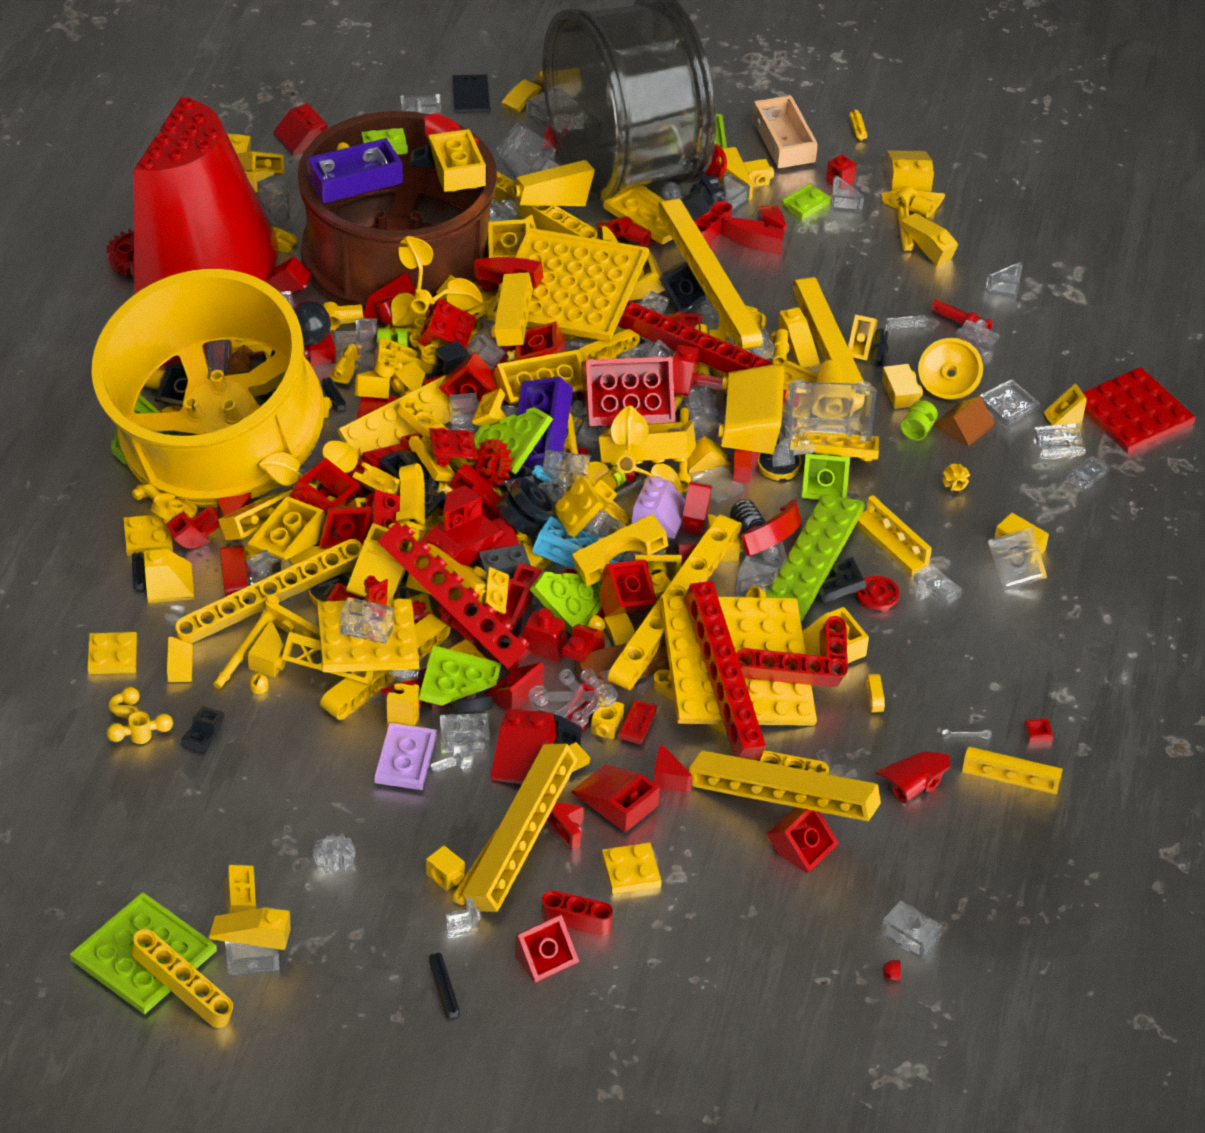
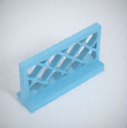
M551 516L539 532L532 552L576 570L572 554L583 548L582 545L589 546L597 542L601 537L581 530L577 534L580 538H574L568 535L559 519ZM622 552L620 553L622 556L616 555L610 563L628 562L632 553Z

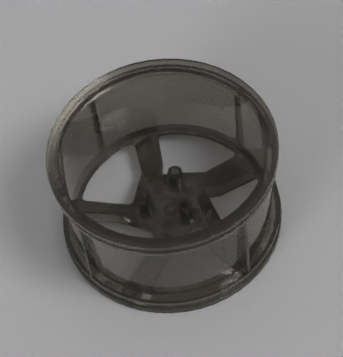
M637 0L633 6L594 11L566 9L558 12L552 18L546 32L543 49V88L547 115L553 139L563 165L587 160L595 170L588 199L595 202L604 201L616 197L622 191L663 180L673 184H687L701 179L710 165L714 151L716 136L715 97L703 45L693 22L677 0Z

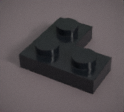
M850 557L834 563L832 568L836 577L825 580L818 593L823 603L866 588L864 578L854 558Z

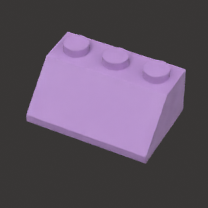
M648 476L634 504L632 524L640 518L654 514L666 531L667 537L675 539L682 524L686 500L669 480H664L658 476Z

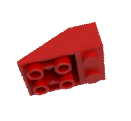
M604 764L574 788L572 794L626 833L658 807L660 787L641 773Z

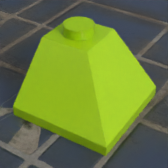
M805 454L802 498L820 500L822 495L847 498L850 457Z

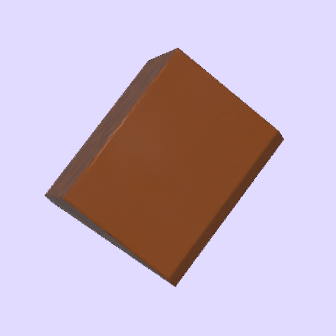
M981 396L959 402L936 420L934 426L968 447L992 428L995 422Z

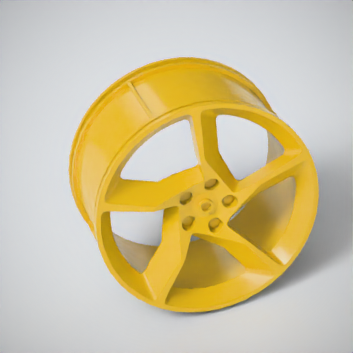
M201 269L178 273L159 280L140 290L113 314L101 332L94 349L92 359L94 390L103 410L117 426L121 450L126 457L125 460L128 467L142 484L150 483L161 493L173 494L175 499L181 501L189 499L200 508H207L210 505L215 508L217 507L218 498L240 496L250 492L252 494L251 499L264 495L281 484L274 481L265 470L259 467L261 461L271 454L284 452L294 456L299 461L301 467L319 439L324 421V397L319 380L304 356L302 330L292 306L282 294L268 283L254 276L233 270ZM216 340H246L273 349L275 354L249 373L224 376L221 370H214L210 374L203 345L206 342ZM176 355L180 356L188 378L182 409L178 412L135 413L134 408L137 398L147 380L170 358ZM277 388L272 396L260 407L254 397L267 394ZM180 431L198 435L173 436L160 434L156 432Z

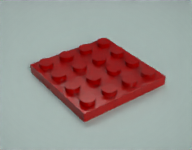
M1142 367L1082 392L1087 399L1084 413L1126 453H1130L1194 424L1196 418Z

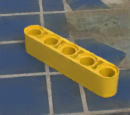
M148 929L137 931L134 935L131 949L134 959L211 1026L223 1028L228 1025L233 1010L231 999L154 932ZM139 944H146L149 947H141ZM158 960H165L168 963L161 964ZM177 977H185L187 980H179ZM196 993H203L206 997H199ZM215 1010H223L225 1013L219 1014Z

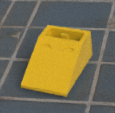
M372 524L346 588L347 592L365 598L367 594L365 593L364 580L367 576L373 575L379 582L388 579L387 599L394 598L396 589L399 587L406 569L377 542L389 530L388 528ZM405 543L402 547V552H409L412 548V543Z
M845 607L824 614L802 631L806 655L820 656V630L829 617L839 616L846 623L848 663L866 656L869 637Z

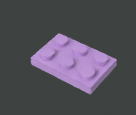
M389 723L375 773V783L423 790L437 738V730Z

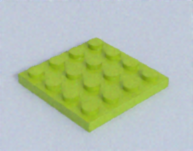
M142 892L71 952L70 960L145 1015L171 990L132 956L131 949L134 935L137 931L142 929L151 930L195 969L217 951V946ZM139 944L141 947H149L146 944ZM158 960L161 964L168 963L165 960ZM181 976L177 977L179 980L186 979L185 977Z

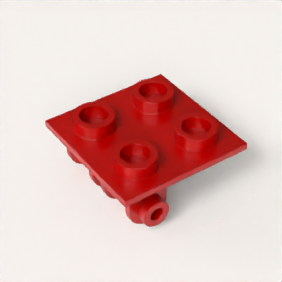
M429 428L433 455L436 457V464L438 466L446 467L450 457L478 459L473 432Z

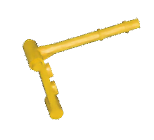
M269 595L265 599V609L258 622L238 650L233 653V657L222 672L218 674L219 676L213 685L218 689L223 687L269 622L274 623L275 626L287 633L292 632L320 640L319 628L279 605L277 596Z

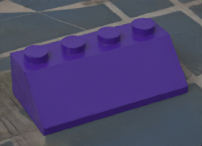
M561 377L522 381L517 416L526 413L527 409L535 407L553 418L522 466L534 469L536 465L547 469L561 468L573 388Z

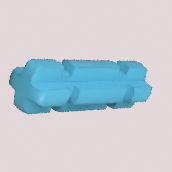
M540 465L535 466V470L532 471L533 476L551 485L557 484L558 474Z

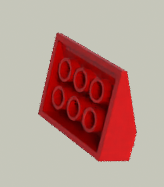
M672 357L599 359L581 362L582 386L588 427L612 426L616 416L627 406H633L643 416L647 424L676 422Z

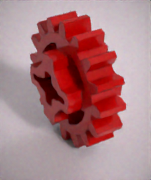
M486 439L485 442L479 443L480 449L476 448L478 459H472L475 461V464L471 467L492 488H499V485L505 484L504 478H510L508 471L513 470L510 466L513 458H509L512 451L506 450L507 444L502 443L501 440Z

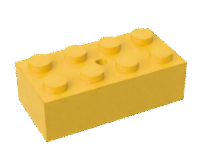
M694 422L648 424L647 438L639 445L631 444L630 455L635 458L636 464L643 463V460H652L653 463L664 462L665 459H673L677 462L687 460L696 448ZM607 426L599 436L601 462L613 466L617 465L618 459L625 455L626 444H616L611 436L612 426Z

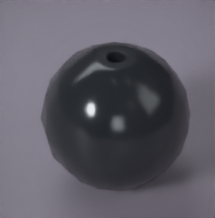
M304 301L295 305L293 310L302 330L304 345L311 346L325 340L331 327L330 315L325 307L313 301Z

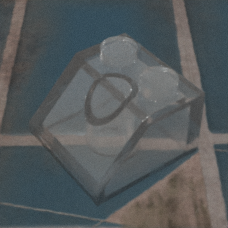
M1032 527L988 540L1003 591L1047 578Z

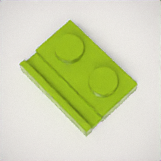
M403 128L361 132L363 144L387 138L397 155L408 154V146L406 145Z
M809 183L783 198L781 206H786L788 211L803 220L829 205L831 197L820 189L813 188L812 184Z

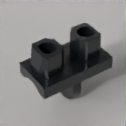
M704 171L698 172L699 183L693 184L689 193L704 185L714 200V204L719 201H725L726 192L723 187L718 188L719 182L716 175L706 176Z

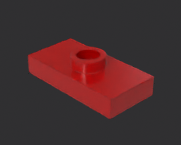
M634 700L619 732V739L642 745L657 712V706Z

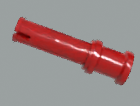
M935 299L932 303V306H934L931 307L932 312L964 325L966 330L976 331L984 338L989 335L992 329L993 321L978 317L977 313L964 312L938 299Z

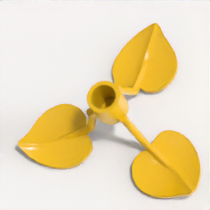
M405 236L404 240H401L400 243L408 245V247H399L401 262L409 269L418 267L419 274L414 297L411 294L402 293L396 295L392 300L393 326L414 324L415 319L425 317L429 305L434 304L444 294H447L446 300L448 303L461 310H469L483 303L479 289L471 281L464 278L451 279L448 283V289H444L435 297H432L429 291L422 290V265L431 263L434 256L433 250L427 242L415 237Z
M627 406L616 416L611 427L613 441L618 445L626 444L625 455L618 459V467L609 472V468L605 463L595 461L587 464L580 475L586 477L594 486L601 479L614 491L616 481L612 475L618 471L630 473L634 470L649 477L658 476L664 480H669L682 495L680 479L675 470L670 466L662 463L655 464L652 467L651 473L636 467V460L630 455L631 444L639 445L643 443L648 436L649 429L643 416L633 406Z
M337 440L329 441L322 449L324 459L327 458L345 473L351 472L357 465V452L347 443ZM278 452L271 454L259 464V467L265 470L274 481L284 486L294 485L302 477V474L298 472L300 468L299 461L288 453ZM317 480L315 484H309L317 490L320 482ZM332 496L327 497L331 502L337 499Z

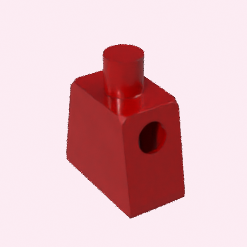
M542 608L539 611H534L527 621L522 637L529 643L527 648L531 651V654L560 663L563 658L562 648L568 642L565 622L562 619L553 617L550 609Z

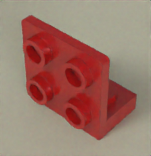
M439 298L428 311L417 343L426 346L430 340L434 341L437 337L449 344L459 341L464 348H467L476 317Z

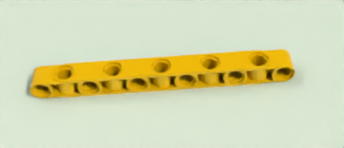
M719 514L662 595L685 596L691 583L707 582L736 540L742 524ZM661 597L611 667L608 674L609 682L630 691L665 642L660 603Z

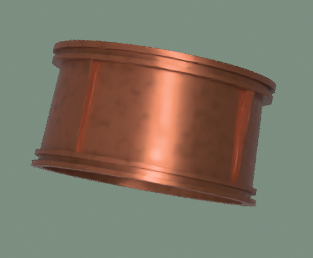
M410 111L369 113L344 120L318 135L302 154L298 166L299 190L305 205L307 219L302 236L301 262L311 273L308 280L321 295L338 306L362 304L363 313L371 294L405 272L408 273L416 290L419 268H407L399 257V247H408L406 243H400L401 240H404L405 236L421 239L427 242L433 250L434 256L431 263L422 265L423 275L421 289L429 291L432 297L437 295L436 291L450 275L455 278L467 279L473 284L477 282L473 262L477 259L489 258L488 227L490 205L495 195L497 183L495 160L488 147L479 137H477L479 139L477 147L486 165V186L444 192L436 167L424 168L411 167L410 165L412 151L430 144L426 138L424 116L430 114ZM459 125L461 130H467L463 126ZM403 128L406 145L408 146V154H398L402 161L403 183L322 203L307 178L308 157L336 151L338 144L341 142L347 143L350 147L363 144L361 132ZM395 195L390 213H383V210L374 212V224L370 227L349 222L333 213L339 208L359 200ZM421 198H430L451 205L463 213L441 224L431 225L423 222V213L416 211Z

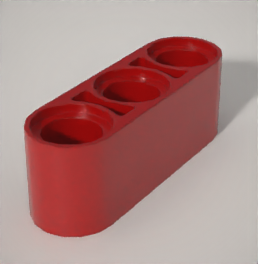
M719 201L713 205L709 212L694 220L707 244L722 233L724 216L731 217L732 205L726 201Z
M243 546L221 547L220 557L225 597L248 587Z
M554 890L547 891L542 896L541 917L544 921L562 914L566 927L596 935H606L612 929L613 908L606 902Z

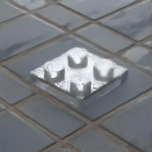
M1013 379L980 395L987 409L1006 426L1038 411L1041 404Z

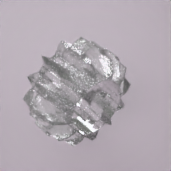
M332 832L331 836L323 834L321 840H316L313 850V858L316 861L317 868H323L325 873L333 870L335 875L338 870L346 872L347 866H352L354 856L356 855L351 838H345L343 833L339 836H336L334 832Z

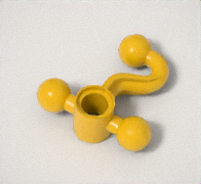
M127 687L109 700L108 708L116 716L128 718V725L122 726L121 724L114 723L107 728L106 735L112 742H119L126 735H130L132 742L144 744L151 739V730L157 729L160 732H167L172 728L173 720L168 714H160L155 720L150 721L147 713L139 712L133 706L139 701L140 694L138 690L134 687Z

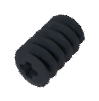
M749 499L739 500L731 508L730 518L742 524L739 532L740 535L753 526H762L766 523L754 502Z

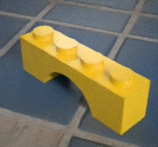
M654 514L640 518L637 522L620 528L617 532L600 538L597 542L585 548H580L577 552L573 553L574 568L588 587L603 579L605 565L609 564L616 555L625 551H639L649 556L667 547L666 531Z

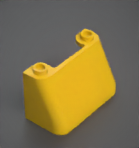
M773 364L728 372L727 376H723L721 389H725L727 399L724 424L719 425L718 437H722L721 447L774 454L782 420L784 365Z

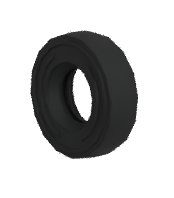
M484 696L453 701L450 703L452 715L491 709L493 708L492 697Z

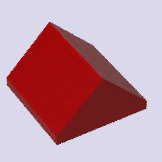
M539 662L517 667L513 672L508 673L496 686L485 692L484 695L491 696L493 703L505 711L507 709L518 710L543 689V664Z
M562 914L516 934L515 957L533 982L544 979L579 962Z

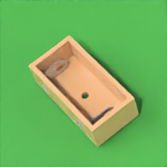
M791 95L754 101L752 120L778 168L816 162L818 143Z

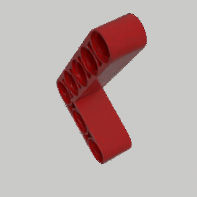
M831 616L827 619L819 633L820 656L749 648L738 650L736 654L744 678L825 687L838 686L848 672L846 623L839 616Z

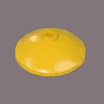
M957 338L941 339L932 343L923 352L918 365L919 378L924 388L933 396L943 400L961 399L971 394L979 385L983 375L982 359L978 351L964 340ZM949 371H952L955 374L954 376L950 377L947 375V373Z

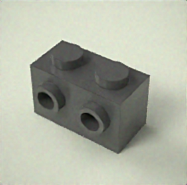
M523 544L479 552V567L487 572L486 577H488L489 567L508 574L509 579H512L519 563L530 566Z

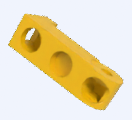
M418 463L400 467V511L396 512V521L399 523L410 521L423 526L425 525V483L423 470Z

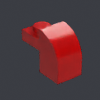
M210 505L194 518H191L185 511H182L170 520L166 526L173 539L181 546L195 549L211 542L208 536L220 527L218 521L220 516L216 509Z
M576 624L573 627V636L562 648V656L584 662L591 652L605 649L603 631L583 624Z

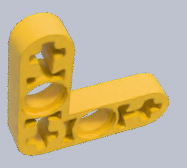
M381 338L375 349L374 370L386 378L392 377L398 361L402 362L403 365L414 361L428 374L433 372L435 364L429 365L424 363L421 358L422 352L386 338Z

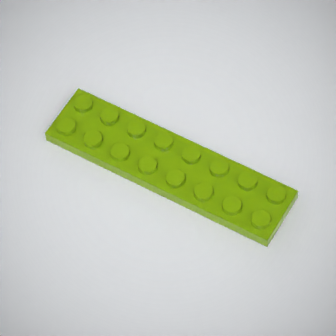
M822 495L768 589L766 598L797 599L800 621L802 622L864 511V501Z

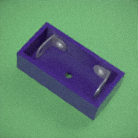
M387 138L308 157L307 178L322 203L403 183L402 161Z

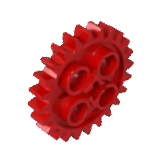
M128 229V233L121 231V236L114 235V240L109 241L106 256L108 265H112V270L118 269V274L125 272V277L133 274L134 278V231Z

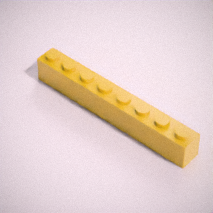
M544 744L462 894L473 911L498 912L578 761L568 744Z
M702 750L689 767V771L692 774V785L696 788L863 821H869L881 803L878 784L709 751Z

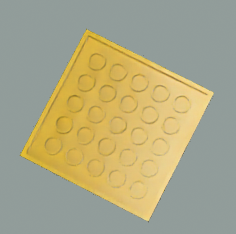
M528 228L515 257L542 262L544 278L537 288H533L526 327L535 328L556 321L563 334L610 342L647 260L649 248ZM499 291L487 314L490 321H494V311L498 310L497 297H500Z
M662 595L660 603L677 724H724L684 596ZM718 597L736 653L742 648L806 654L797 599ZM744 678L759 725L814 726L816 724L817 718L811 685Z

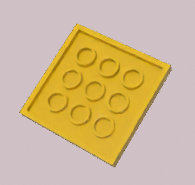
M387 599V616L370 625H367V616L363 612L364 600L317 602L323 672L419 669V655L411 599Z

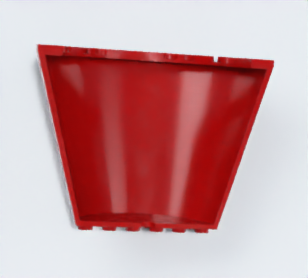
M180 97L161 126L160 134L154 137L133 169L134 295L166 277L201 269L233 270L254 276L265 282L272 273L278 257V243L275 231L218 115L201 102L190 97Z

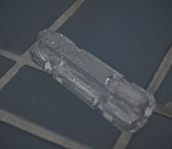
M924 315L916 316V318L909 316L886 319V328L888 330L927 326V317Z

